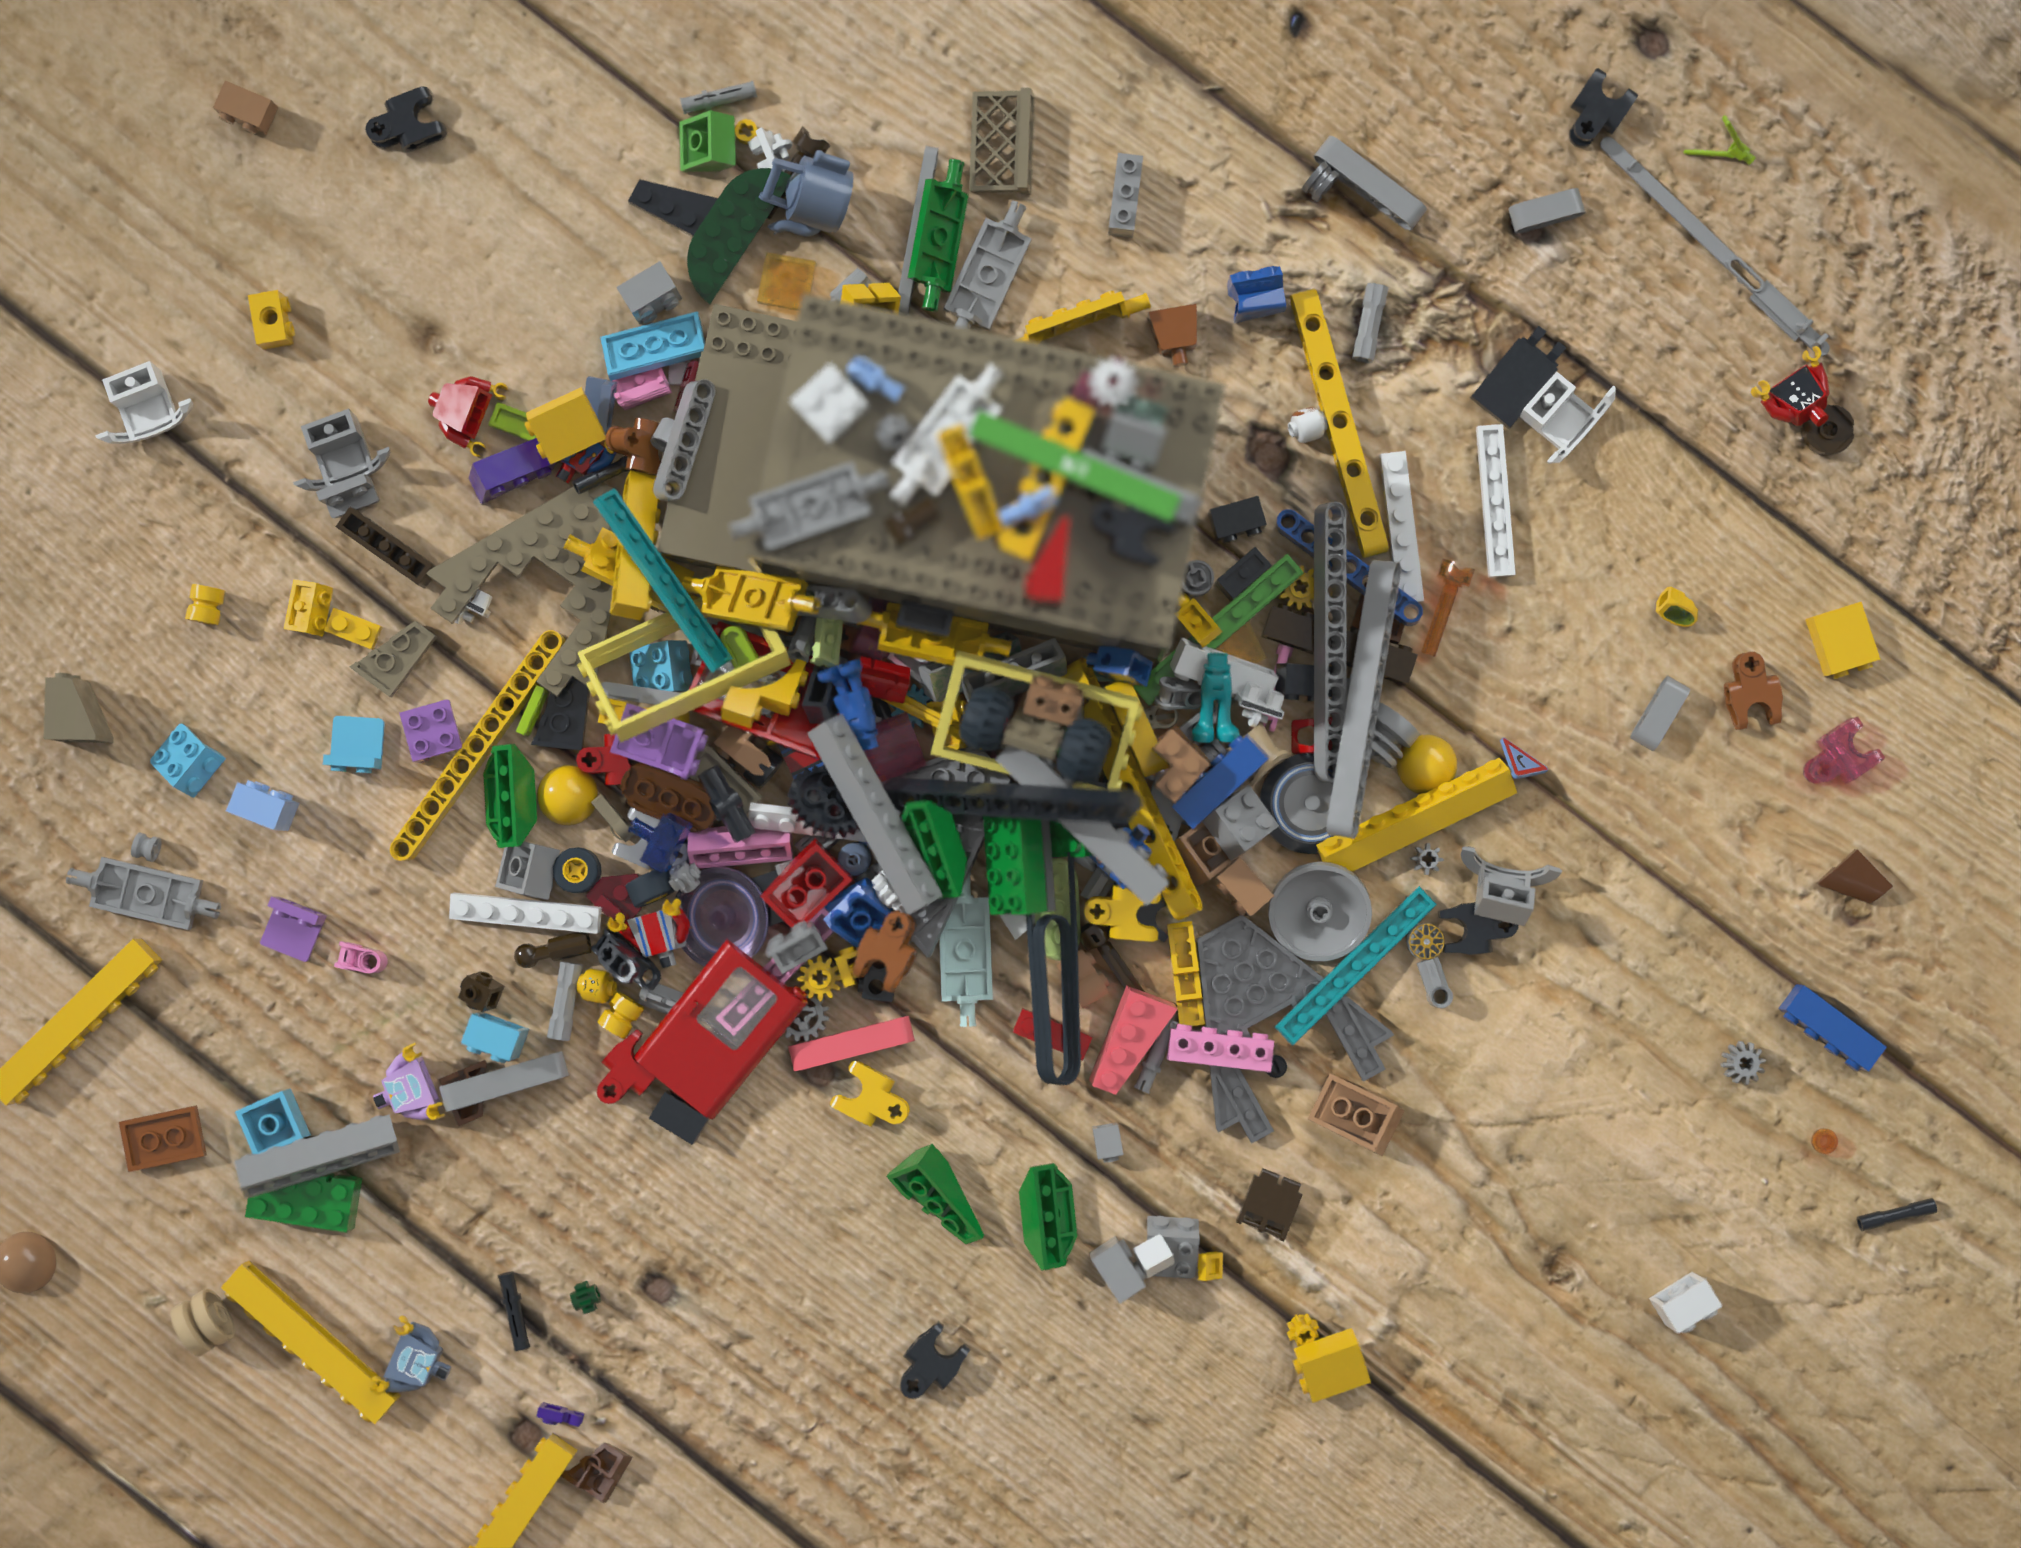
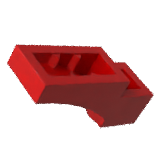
M1022 1008L1012 1032L1035 1042L1033 1012ZM1050 1019L1052 1048L1063 1053V1024ZM1080 1032L1081 1060L1083 1061L1093 1037Z

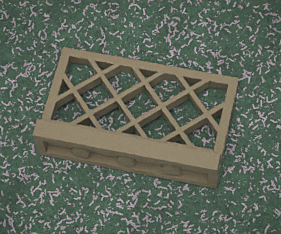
M1021 88V91L973 92L969 185L971 193L1020 192L1021 194H1031L1035 95L1031 88ZM1008 98H1017V106L1010 113L1001 106ZM979 99H990L994 105L984 114L979 109ZM999 108L1006 117L995 126L988 117ZM986 120L994 129L983 139L978 134V127ZM1011 120L1016 125V131L1007 138L1000 129ZM998 132L1005 142L995 151L987 142ZM985 145L993 154L982 164L977 159V152ZM1010 145L1015 150V156L1006 163L999 154ZM997 157L1005 166L994 176L986 167ZM1015 163V169L1013 170L1011 166ZM1009 169L1014 174V185H1003L998 179ZM985 170L992 179L986 185H976V177Z

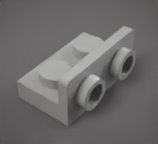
M364 473L316 491L319 501L326 504L333 519L343 516L350 506L359 510L379 502L372 479Z

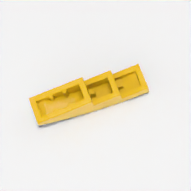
M960 423L937 433L936 436L951 478L977 539L981 540L1001 531L1003 527L989 483L983 477L977 455L971 449L964 425Z
M1192 921L1167 924L1179 1024L1191 1025L1192 1027L1205 1026Z

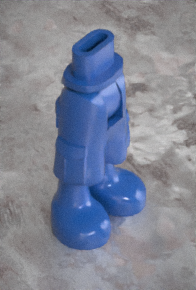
M854 660L844 665L840 664L823 670L817 676L821 682H831L837 689L838 695L835 696L834 702L838 712L844 715L862 750L865 751L879 746L875 736L878 734L869 690L866 686H862L861 660ZM847 678L850 682L852 690H849Z

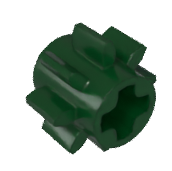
M588 1280L574 1286L575 1291L570 1293V1299L575 1311L582 1309L584 1315L596 1311V1304L601 1302V1295L597 1285L589 1286Z

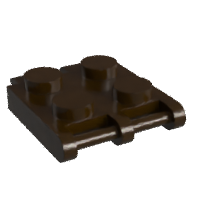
M1262 1168L1260 1175L1254 1174L1236 1223L1242 1224L1243 1222L1257 1228L1258 1232L1263 1233L1265 1231L1279 1237V1240L1284 1242L1303 1195L1298 1192L1301 1183L1283 1177L1281 1184H1277L1280 1175ZM1246 1215L1248 1217L1260 1221V1224L1249 1219L1244 1218V1216ZM1266 1224L1281 1229L1282 1231L1279 1232L1269 1227H1266Z

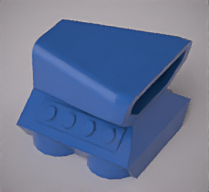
M1280 266L1265 267L1256 271H1242L1229 276L1227 282L1228 296L1236 301L1234 323L1285 312L1287 306L1283 289V274Z
M867 877L839 892L824 906L830 912L824 918L828 927L856 948L859 947L870 927L876 930L881 929L885 918L890 913L895 912L893 908L885 906L876 895L877 890L873 888L875 886L874 883Z

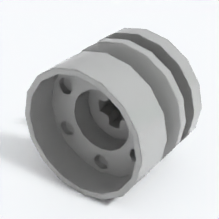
M1380 702L1370 758L1393 769L1397 762L1392 756L1398 759L1404 756L1397 745L1400 744L1410 748L1420 733L1399 713Z

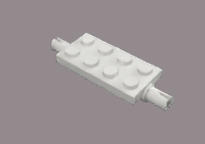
M989 365L978 382L973 384L967 383L958 376L895 458L893 465L903 471L905 477L894 492L891 493V496L899 500L901 504H906L918 486H923L933 495L937 496L951 478L936 436L937 433L961 423L964 425L968 436L979 410L995 417L1001 413L1002 408L989 398L991 390L1000 378L1004 376L1001 371L995 370L996 367ZM968 437L971 449H973L978 441Z

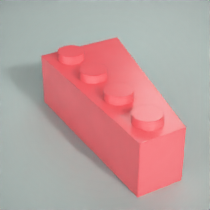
M1126 985L1089 1077L1092 1086L1116 1095L1178 1010L1175 1004Z

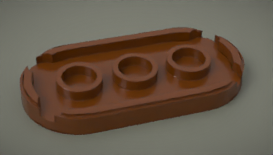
M642 762L633 765L622 777L621 791L627 799L626 802L633 809L694 833L709 828L717 819L709 804V796L702 784L690 778L683 779L674 773Z

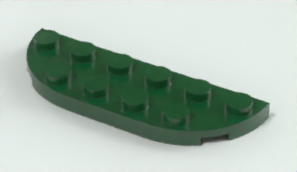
M771 168L753 169L735 177L722 191L691 240L687 255L689 277L695 290L709 304H711L775 206L759 198L760 192L764 190ZM783 171L781 172L772 195L782 196L791 175Z

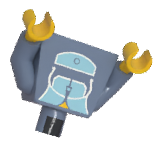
M402 1315L399 1317L400 1322L405 1325L402 1327L394 1325L397 1334L401 1336L384 1374V1377L387 1379L383 1381L379 1376H373L371 1380L377 1383L380 1382L377 1388H369L372 1393L380 1395L384 1391L406 1392L418 1390L422 1386H426L432 1376L444 1381L447 1379L451 1366L439 1361L443 1348L439 1346V1340L429 1327L415 1322L409 1323L406 1316Z

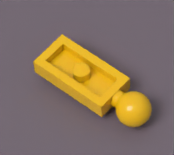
M1181 592L1176 617L1204 648L1223 631L1194 598L1190 601L1189 596L1185 592Z

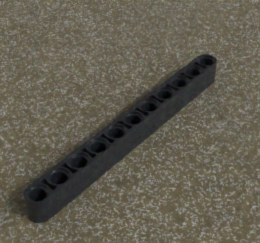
M898 777L890 778L882 785L895 810L905 811V806L908 803L930 801L951 814L1127 824L1142 807L1141 797L1130 790Z

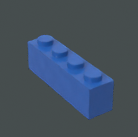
M1249 734L1244 738L1241 735L1235 738L1229 744L1232 749L1225 755L1222 752L1210 762L1213 766L1206 773L1203 771L1193 782L1194 784L1173 803L1172 808L1192 829L1269 759V755Z
M1796 984L1778 1008L1785 1013L1783 1015L1784 1019L1795 1026L1797 1023L1805 1028L1804 1033L1815 1041L1820 1039L1826 1044L1824 1048L1835 1056L1840 1054L1846 1059L1845 1064L1856 1072L1859 1070L1869 1072L1887 1048L1805 985Z

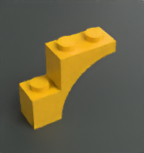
M796 659L794 665L785 676L764 687L738 688L730 686L722 707L721 719L751 729L754 720L759 721L763 708L789 716L791 709H796L801 696L798 693L799 687H805L809 672L805 671L806 661Z

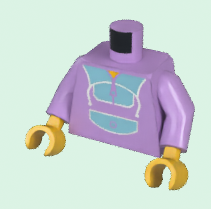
M416 1043L404 1047L402 1053L396 1056L386 1070V1078L382 1080L385 1091L373 1095L377 1108L381 1109L391 1105L395 1114L401 1112L405 1118L417 1120H435L445 1117V1114L441 1115L438 1112V1106L443 1105V1103L439 1099L424 1059L421 1057L422 1052L418 1054L414 1052L413 1047Z

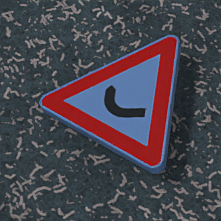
M1506 738L1500 740L1513 778L1519 779L1543 774L1548 771L1545 765Z

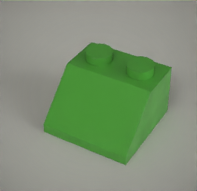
M710 110L679 122L681 172L722 171L735 166L734 116Z

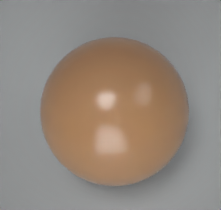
M19 1232L9 1236L0 1244V1284L15 1293H32L46 1286L52 1279L56 1269V1254L46 1238L34 1232Z

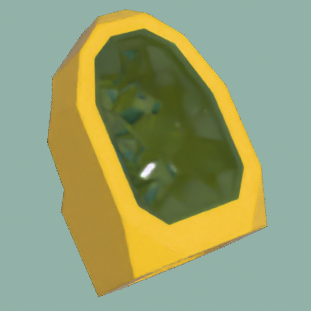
M1667 587L1660 594L1656 602V612L1664 620L1682 627H1690L1696 624L1698 621V609L1694 602L1686 597L1684 592L1673 587Z

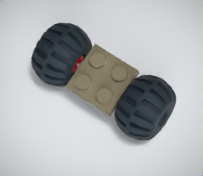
M988 686L980 687L973 691L960 726V737L968 746L975 750L991 751L998 749L1003 742L1004 744L1052 760L1059 748L1057 769L1066 779L1079 784L1092 783L1097 780L1104 765L1111 741V733L1104 725L1093 719H1079L1073 721L1067 730L1068 725L1024 714V708L1022 707L1018 708L1011 721L1014 701L1006 692L999 688Z

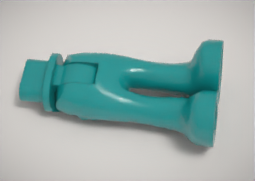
M1208 653L1201 682L1200 719L1192 730L1191 739L1202 743L1214 740L1213 703L1217 699L1216 738L1222 742H1232L1240 733L1231 721V665L1228 664L1227 653Z

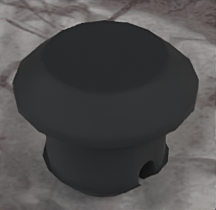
M1273 1055L1271 1072L1266 1071V1073L1270 1077L1279 1078L1287 1071V1062L1283 1057Z

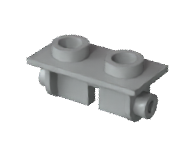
M658 984L654 990L642 988L638 1004L667 1014L683 995V992Z

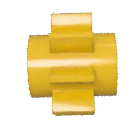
M1308 1313L1305 1315L1296 1314L1291 1322H1287L1289 1328L1287 1335L1290 1341L1295 1340L1298 1347L1313 1342L1315 1338H1319L1316 1331L1319 1328L1316 1319L1311 1320Z

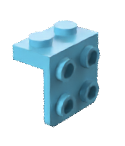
M661 641L647 644L629 653L633 686L671 692L689 691L692 684V674L687 641Z
M335 716L332 727L330 755L323 754V765L331 766V771L346 772L347 767L356 768L357 773H372V769H381L385 729L384 720L380 718Z
M179 724L155 752L150 763L174 788L194 798L226 758L218 751L205 745L186 725Z

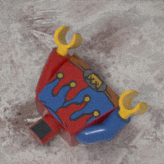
M606 440L600 441L558 461L562 463V466L556 477L569 484L575 472L584 476L604 468L612 463L617 453L609 450Z

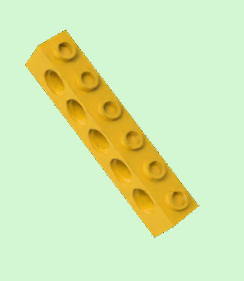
M1064 397L1062 404L1056 403L1051 418L1055 419L1051 429L1045 428L1042 437L1078 452L1095 410ZM1062 424H1070L1074 432L1071 435L1064 436L1059 432L1058 428ZM1030 463L1029 467L1033 468L1030 478L1024 477L1018 492L1022 493V495L1025 493L1031 495L1043 488L1052 487L1055 491L1046 498L1054 495L1059 497L1066 478ZM1042 473H1047L1052 477V482L1047 486L1040 485L1037 481V477ZM1055 505L1038 513L1039 517L1034 520L1026 517L1010 525L1008 528L1003 527L997 539V542L1001 543L1000 551L1030 563ZM1019 523H1027L1031 531L1029 534L1021 536L1016 533L1015 527Z

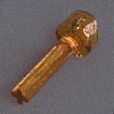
M1442 559L1437 578L1443 580L1442 582L1445 585L1443 586L1421 651L1422 653L1433 657L1436 656L1458 592V587L1469 588L1475 569L1468 567L1458 569L1452 560Z

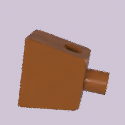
M1196 304L1149 311L1148 323L1160 355L1172 354L1174 367L1187 365L1186 351L1194 350L1197 345Z

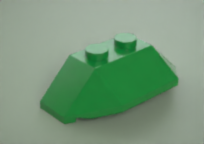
M515 744L493 746L492 754L487 761L483 773L486 825L493 838L497 841L498 848L520 847L537 822L535 771Z
M930 801L906 804L901 821L943 896L940 898L960 897L967 858L952 814Z
M1055 1163L1032 1166L1029 1168L1019 1190L1024 1244L1042 1271L1064 1267L1078 1236L1072 1184Z

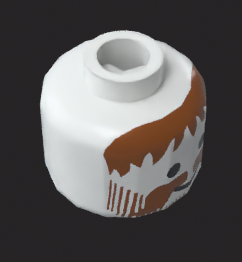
M1315 407L1294 412L1291 416V422L1288 423L1290 436L1295 437L1301 443L1320 439L1323 437L1324 431L1327 430V420L1324 413L1318 411Z

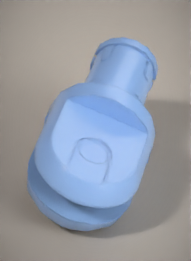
M854 358L847 367L849 377L865 387V390L870 392L876 389L894 400V402L898 400L905 388L884 376L885 372H883L882 367H877L866 359Z
M1046 487L1031 495L1027 493L1021 495V502L999 512L1001 519L1005 521L1004 525L1008 528L1010 525L1026 517L1033 520L1038 518V513L1058 502V495L1046 498L1055 489Z

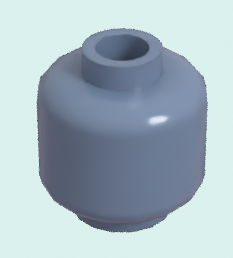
M851 842L842 847L838 853L837 860L850 875L857 876L869 868L872 855L869 848L863 843Z

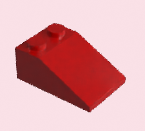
M1064 516L1032 567L1031 576H1025L1024 596H1029V603L1062 605L1069 517Z
M815 838L791 861L760 897L792 928L801 921L809 922L852 881V876Z

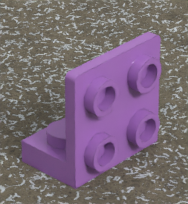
M442 700L399 713L413 762L430 761V757L462 748L450 700Z
M271 897L268 907L273 908L260 944L303 962H308L327 915L282 897Z

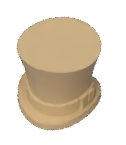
M1262 722L1247 733L1269 755V759L1251 775L1249 783L1252 786L1267 771L1291 756L1288 750L1280 751L1278 747H1275Z

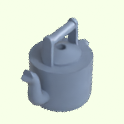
M821 150L816 151L814 158L804 156L799 164L774 158L771 172L763 192H760L759 198L762 201L785 208L786 220H778L769 224L768 228L774 231V235L783 231H789L804 237L814 236L821 230L836 233L844 220L852 194L854 176L853 172L848 170L850 162L823 153ZM782 169L794 172L786 185V200L772 195Z

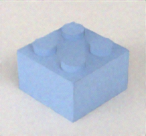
M247 780L246 784L237 782L226 811L273 830L289 831L299 802L292 800L293 795L273 789L269 791L270 786L257 781Z

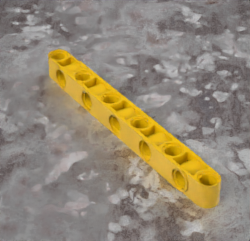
M1314 288L1291 294L1290 303L1319 408L1327 420L1326 433L1360 553L1363 558L1386 553L1389 551L1388 541L1318 293ZM1309 321L1315 322L1318 330L1315 332L1309 331L1306 328V323ZM1323 369L1328 370L1332 378L1330 380L1322 379L1319 371ZM1342 418L1345 422V427L1341 429L1336 428L1333 424V419ZM1355 466L1359 471V475L1357 477L1349 476L1347 467ZM1362 514L1371 516L1372 525H1363L1360 521V516Z
M1083 657L1067 665V674L1061 676L1065 679L1101 688L1093 669L1087 667L1086 659ZM1084 697V719H1093L1101 723L1111 733L1112 746L1108 749L1102 767L1109 780L1122 730L1109 703L1091 698L1088 702ZM1127 745L1125 755H1129L1126 769L1120 770L1118 779L1122 780L1120 790H1128V783L1133 786L1134 792L1142 800L1141 809L1128 824L1132 831L1137 824L1143 825L1149 831L1150 829L1154 831L1155 841L1151 839L1150 835L1144 841L1152 851L1148 861L1153 866L1158 863L1169 874L1166 877L1169 880V884L1161 893L1172 916L1180 921L1201 911L1202 901L1129 745ZM1172 876L1175 877L1178 882L1177 887L1173 886L1171 882Z

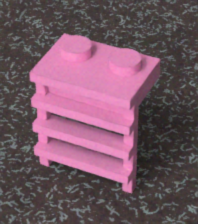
M662 367L613 380L617 381V393H614V396L624 410L672 393Z

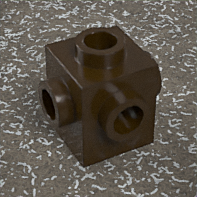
M479 971L478 973L467 975L463 979L458 998L464 1001L467 1007L485 1012L497 1007L505 986L494 980L491 974Z

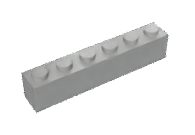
M380 1115L363 1123L349 1124L336 1131L322 1132L316 1137L298 1139L289 1145L271 1147L259 1154H248L234 1162L241 1190L245 1199L396 1154L400 1150L390 1115Z

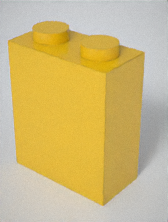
M582 387L526 412L527 422L524 423L531 437L536 436L539 442L536 445L542 459L547 457L550 464L606 439L605 431Z
M1862 601L1805 619L1824 677L1833 675L1834 679L1849 675V669L1857 667L1859 672L1872 668V662L1881 660Z
M1352 1328L1293 1348L1297 1358L1292 1360L1297 1375L1302 1374L1303 1377L1299 1379L1301 1389L1304 1395L1309 1393L1312 1403L1371 1383L1360 1345Z

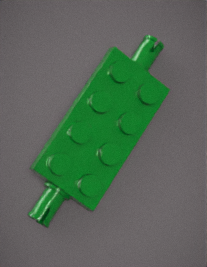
M949 159L946 181L939 182L932 178L925 179L908 272V279L924 284L926 287L922 309L931 312H938L940 293H947L952 290L969 194L962 192L963 185L961 184L965 163L957 159Z

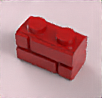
M861 656L862 686L868 688L870 696L903 704L909 689L911 668Z

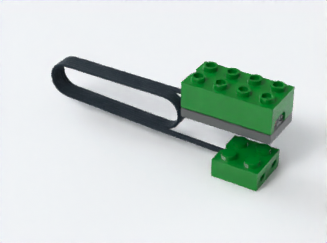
M983 816L990 915H1026L1037 1072L1041 1080L1047 1084L1069 1085L1078 1077L1081 1067L1074 857L1095 855L1058 820ZM1052 857H1068L1071 926L1062 915L1047 914L1040 917L1033 929L1032 914L1056 911ZM1051 920H1054L1059 926L1061 944L1064 1062L1062 1072L1058 1078L1053 1065L1045 950V930Z

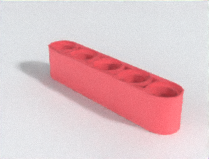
M904 1016L788 1046L793 1070L799 1071L915 1041L910 1018L909 1016Z

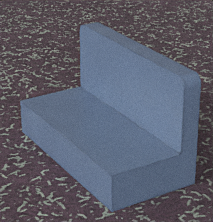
M589 376L586 379L585 394L606 435L612 426L615 404L614 393L617 390V381Z

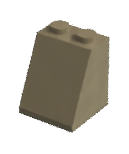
M55 673V678H45L44 739L58 742L113 743V735L90 682L83 681L81 676L71 675L70 673Z

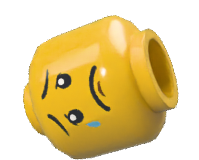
M588 969L579 976L577 981V992L587 1002L604 1004L617 991V982L614 981L612 974L605 970Z

